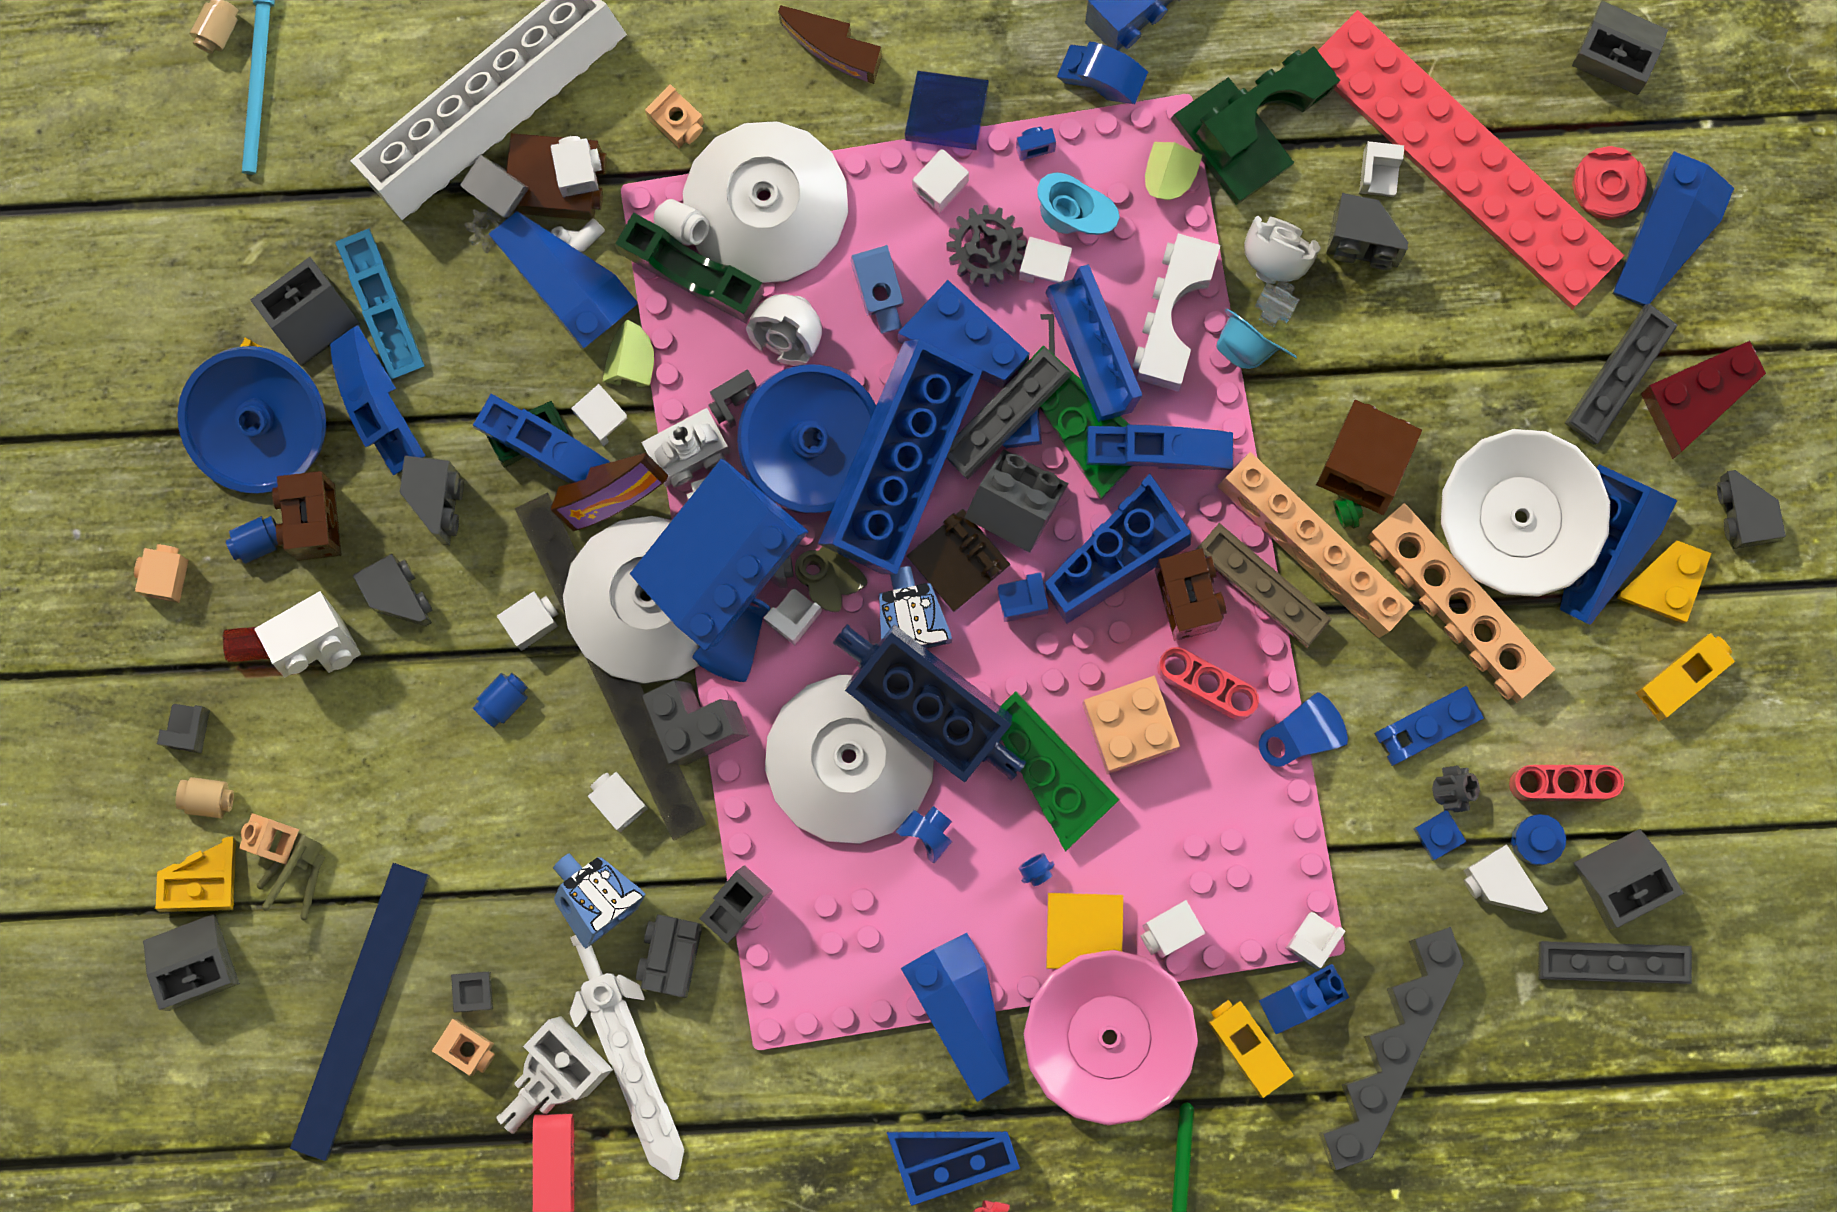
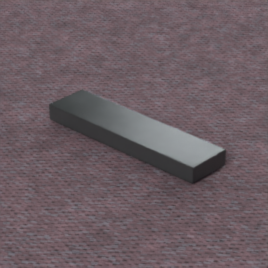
M1651 304L1644 305L1565 424L1593 445L1598 444L1678 325Z
M1044 347L955 436L946 459L968 480L1072 375L1071 372Z
M1540 941L1538 979L1692 984V946Z

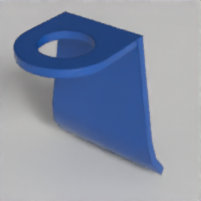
M755 598L751 603L759 607L749 605L717 646L706 651L699 646L693 654V659L701 667L717 676L732 681L746 682L753 663L762 620L770 611V606Z
M1317 692L1280 723L1266 730L1259 739V750L1267 763L1272 766L1281 767L1299 757L1326 752L1347 745V730L1340 713L1333 703L1323 694ZM1271 737H1277L1284 743L1285 753L1281 758L1273 756L1268 749V742Z

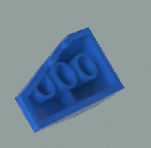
M1674 151L1664 163L1612 294L1642 306L1650 304L1721 222L1734 187L1708 164Z
M1600 464L1597 469L1600 472L1610 500L1609 536L1595 565L1571 586L1564 588L1560 607L1561 611L1589 625L1592 624L1661 535L1678 501Z
M968 933L929 951L903 966L901 970L976 1101L978 1102L1008 1085L1010 1081L986 965Z

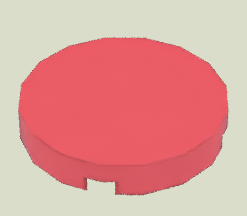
M1613 146L1596 148L1582 159L1574 172L1572 186L1576 200L1583 210L1594 217L1606 220L1623 218L1634 211L1645 196L1647 177L1641 162L1637 161L1635 157L1631 156L1632 153L1623 148Z

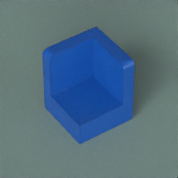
M1041 572L1026 575L1025 580L998 586L997 590L1004 622L1048 614L1049 607Z

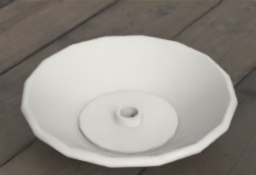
M777 121L744 123L715 137L693 161L683 189V204L701 211L709 221V231L706 238L700 244L695 245L702 256L723 265H731L762 283L785 282L817 267L837 245L848 216L847 182L833 153L808 131ZM766 190L770 192L771 196L768 200L761 201L757 198L759 192Z
M1511 429L1481 439L1456 461L1442 490L1441 526L1451 554L1474 580L1506 595L1539 597L1571 586L1595 565L1609 536L1610 500L1599 470L1577 446L1547 431ZM1517 511L1525 512L1527 515L1525 523H1520L1516 520L1515 513Z
M656 516L620 520L591 537L570 565L563 593L567 628L583 655L613 677L646 684L677 679L699 666L693 659V654L699 645L682 632L653 600L644 601L640 598L643 589L630 575V572L672 520Z
M839 674L807 685L781 708L767 736L765 772L775 802L797 827L827 842L861 844L893 833L913 810L918 811L933 780L934 759L848 694L845 689L853 675ZM853 750L856 753V759L852 763L844 762L842 760L844 751Z

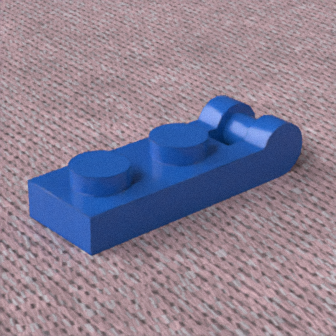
M1464 686L1374 734L1379 743H1384L1390 754L1387 758L1391 766H1394L1484 719L1468 687ZM1405 731L1411 742L1406 747H1402L1396 736Z

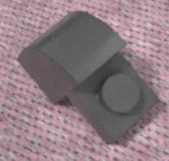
M744 865L730 877L713 897L715 901L699 919L728 944L749 919L760 910L773 893V890Z

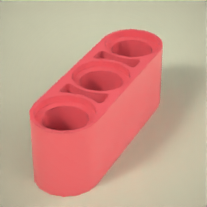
M1172 647L1161 655L1157 670L1160 678L1167 684L1235 720L1249 718L1258 708L1259 695L1250 684L1180 647ZM1170 657H1178L1184 662L1185 671L1180 675L1170 674L1165 668V661ZM1202 675L1213 676L1218 682L1217 691L1213 693L1203 692L1198 686L1199 677ZM1239 692L1246 694L1251 702L1250 709L1246 711L1236 710L1231 703L1232 695Z
M1527 765L1514 772L1509 782L1510 791L1513 796L1522 801L1601 802L1620 794L1624 786L1622 773L1611 765ZM1562 773L1568 774L1573 778L1575 787L1572 793H1566L1560 789L1558 778ZM1523 774H1531L1537 780L1538 785L1534 793L1526 792L1521 787L1520 780ZM1598 774H1605L1611 779L1612 788L1609 793H1603L1597 788L1595 781Z
M573 1114L534 1115L533 1212H574Z

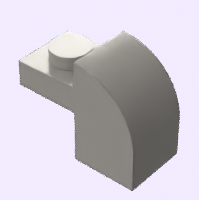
M481 154L460 184L471 195L506 218L511 216L529 189L528 186L507 173V170L501 165L493 163Z

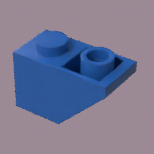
M1330 964L1259 1000L1275 1034H1279L1348 999L1349 995L1334 965Z

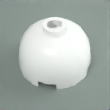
M1256 216L1244 243L1245 255L1250 265L1257 271L1256 276L1266 283L1275 284L1276 281L1289 282L1298 280L1305 275L1321 249L1318 242L1312 240L1309 244L1300 237L1303 230L1286 221L1269 217L1267 223L1261 222L1262 219L1259 216Z
M780 294L773 295L759 304L750 317L746 331L749 339L760 351L765 346L779 355L778 362L799 366L805 365L809 358L815 354L822 336V324L817 312L808 300L801 296Z

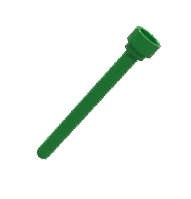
M1183 1103L1179 1108L1172 1212H1187L1194 1107L1190 1103Z

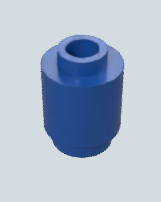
M260 516L229 530L231 538L225 541L234 560L241 558L243 563L246 564L277 550V523L273 516L265 519Z
M500 673L477 697L478 702L474 705L473 709L490 726L495 728L499 722L504 724L528 699L524 693L528 687L514 673H511L508 677Z

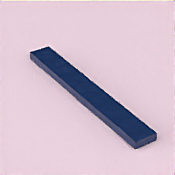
M396 863L392 864L290 1149L323 1161H328L430 875Z

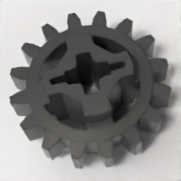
M984 205L982 214L978 215L973 208H970L969 219L966 220L958 216L956 223L959 229H949V236L955 240L946 243L947 251L955 252V254L949 257L950 265L960 264L957 275L961 277L969 273L970 284L974 285L978 278L983 279L985 287H989L990 278H996L999 284H1003V273L1007 272L1009 275L1014 276L1016 269L1013 263L1022 264L1024 256L1017 251L1026 250V241L1017 239L1023 235L1024 230L1022 227L1013 229L1015 217L1012 215L1006 220L1003 219V209L1000 207L996 210L995 214H989L988 205ZM986 224L995 225L1001 229L995 230L987 227ZM971 229L973 236L971 242L966 243L961 248L964 236ZM980 234L988 245L992 244V258L985 248H980ZM1011 245L1010 253L1002 263L1000 258L1001 251ZM971 263H980L985 265L987 269L976 267Z

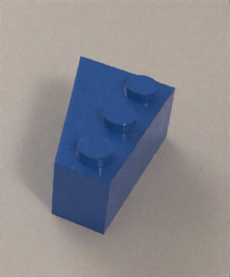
M949 280L937 290L897 333L898 343L903 344L904 341L920 339L982 370L980 379L1000 388H1004L1029 361L1030 353Z
M1007 1131L887 1132L911 1206L1020 1169Z

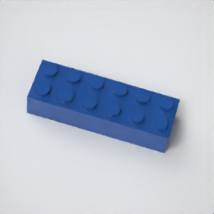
M920 339L903 342L819 539V545L880 574L897 575L983 372L982 370Z

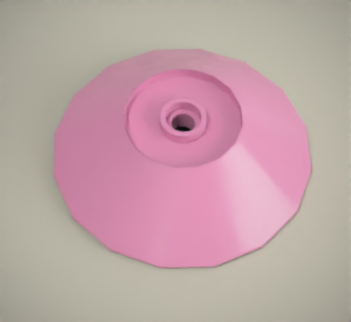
M1117 950L1080 955L1052 972L1031 1000L1024 1030L1029 1069L1046 1097L1074 1118L1107 1126L1141 1121L1169 1104L1191 1074L1198 1044L1193 1007L1175 978L1146 957ZM1106 1030H1113L1116 1033L1114 1043L1106 1044L1103 1041L1102 1035Z

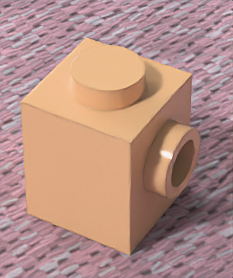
M157 544L156 550L144 548L143 556H139L135 563L134 577L137 578L135 592L144 597L180 603L189 560L178 554L179 549L172 546Z

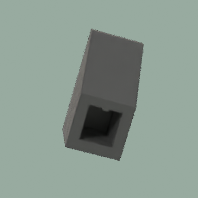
M1736 470L1727 471L1720 477V482L1717 483V496L1720 504H1725L1727 518L1724 519V532L1727 540H1732L1733 549L1776 543L1786 537L1778 499Z
M390 554L353 575L369 607L375 612L422 626L432 623L427 614L433 611L422 591L416 594L410 581L416 578L405 559L399 562L393 554Z

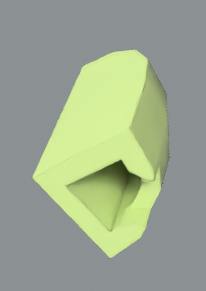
M1154 142L1145 172V185L1148 193L1155 198L1171 200L1183 195L1191 187L1203 155L1175 142Z
M626 320L616 332L611 343L602 381L621 385V381L624 379L637 383V387L649 386L654 367L653 346L649 336L639 325Z

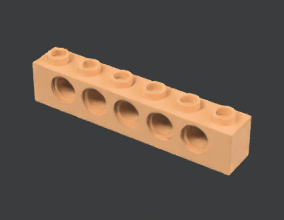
M1251 452L1217 486L1378 638L1389 633L1414 606Z
M1406 503L1402 504L1368 535L1367 538L1371 541L1369 544L1371 551L1381 561L1387 559L1396 569L1394 575L1405 588L1409 589L1412 587L1420 595L1421 598L1418 601L1423 609L1432 617L1436 614L1446 624L1443 628L1446 634L1456 644L1462 642L1471 652L1469 655L1471 662L1480 671L1484 672L1487 670L1496 680L1494 686L1505 699L1509 700L1512 698L1517 703L1555 670L1550 662ZM1408 541L1414 544L1417 549V556L1412 559L1403 557L1399 552V543ZM1426 569L1437 570L1442 577L1441 585L1431 586L1427 584L1424 579V571ZM1458 596L1466 602L1467 610L1464 614H1456L1450 609V597ZM1476 624H1484L1490 628L1492 637L1489 642H1482L1476 638L1474 634ZM1501 652H1510L1515 656L1517 665L1514 670H1507L1502 667L1499 661Z

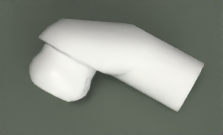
M592 218L580 231L565 230L562 226H558L552 229L550 233L582 253L605 232V229Z

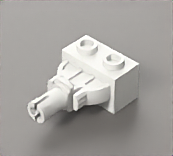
M708 408L642 442L647 454L668 474L667 481L663 483L665 487L670 484L673 487L685 484L693 478V472L704 466L706 470L713 469L720 459L726 460L724 456L730 453Z
M562 1016L549 1019L523 1046L529 1054L524 1063L523 1074L515 1082L517 1088H523L511 1104L497 1116V1120L501 1125L504 1122L507 1123L504 1128L514 1134L522 1123L541 1105L543 1106L539 1110L543 1114H547L557 1104H564L574 1099L578 1100L587 1097L613 1069Z

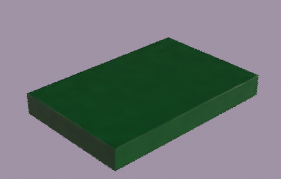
M1228 77L1173 114L1171 120L1194 151L1203 155L1201 160L1237 205L1289 169L1294 164V161L1256 113L1255 125L1259 138L1249 151L1222 170L1214 162L1194 135L1203 125L1200 119L1215 107H1218L1221 111L1229 106V98L1239 91Z

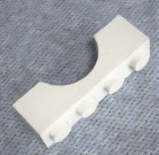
M1179 233L1175 244L1167 243L1162 264L1169 265L1165 279L1157 278L1152 298L1159 300L1155 313L1148 311L1142 333L1149 335L1146 348L1138 346L1132 368L1139 369L1137 380L1179 392L1191 349L1176 335L1172 326L1171 312L1176 302L1187 293L1209 287L1221 245Z

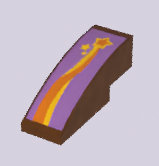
M780 5L778 11L780 24L811 54L847 75L872 84L875 83L882 59L881 46L851 39L850 23Z
M647 453L591 467L585 480L558 487L550 510L574 532L604 521L629 508L666 482L668 474Z

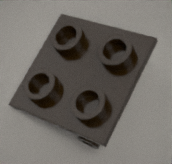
M964 509L957 514L953 513L943 522V526L906 555L953 612L1011 565L976 524L964 518L966 515Z

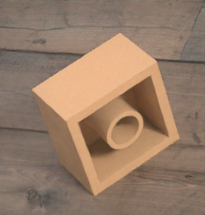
M1155 675L1083 701L1082 706L1107 775L1177 751L1180 747Z

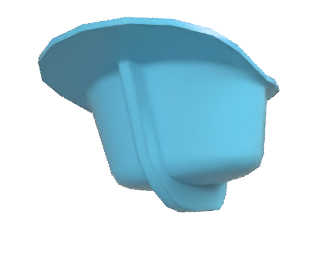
M1056 172L1047 174L1039 182L1037 194L1041 203V216L1044 222L1056 232L1068 234L1081 231L1086 234L1101 235L1110 232L1117 226L1120 217L1114 202L1104 194L1083 184L1078 179L1068 174Z
M1225 309L1229 319L1220 334L1216 347L1232 364L1240 368H1255L1260 366L1278 350L1297 358L1296 355L1266 339L1239 315L1229 309Z

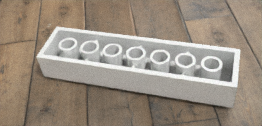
M545 0L350 161L371 188L403 220L409 214L417 211L421 204L434 193L445 188L450 180L462 170L474 164L480 154L482 155L491 146L502 141L506 134L514 127L531 117L536 109L548 99L556 96L571 80L584 73L605 52L612 50L627 34L607 4L602 0Z

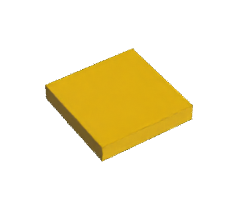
M1048 893L1046 969H1059L1071 960L1084 954L1109 950L1122 952L1124 895Z

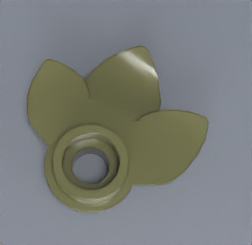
M823 546L819 551L810 550L802 553L795 563V575L803 585L808 586L811 600L820 605L822 609L830 612L840 611L842 605L841 595L856 593L867 585L866 577L860 569L849 562V558ZM809 565H816L819 567L820 572L816 575H811L806 571V568Z

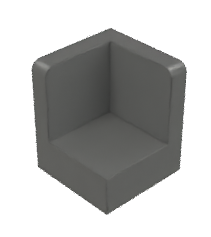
M173 704L167 730H159L157 744L165 748L202 753L210 710L198 705L192 707Z

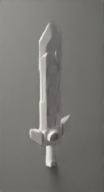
M576 935L570 937L573 946L577 948L589 981L583 983L581 991L576 992L570 1016L574 1026L578 1027L588 1014V1010L591 1011V1018L632 1115V1122L649 1164L670 1179L676 1180L679 1177L685 1149L668 1106L660 1093L628 1005L622 999L625 996L626 998L644 1000L645 997L638 983L621 974L615 976L614 974L606 973L603 975L592 945L585 949Z

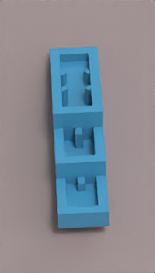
M368 228L336 241V246L349 274V280L362 308V314L389 378L394 379L424 367L425 365L371 229Z

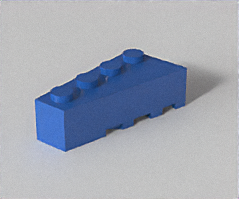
M1088 0L1085 24L1107 46L1116 50L1121 49L1123 46L1128 49L1141 37L1142 33L1140 30L1149 22L1154 25L1163 18L1168 11L1166 6L1173 0Z
M1150 473L1141 482V485L1130 496L1125 498L1104 524L1102 523L1092 533V536L1080 549L1078 548L1045 582L1046 594L1066 624L1156 568L1159 559L1174 556L1191 545L1190 530Z

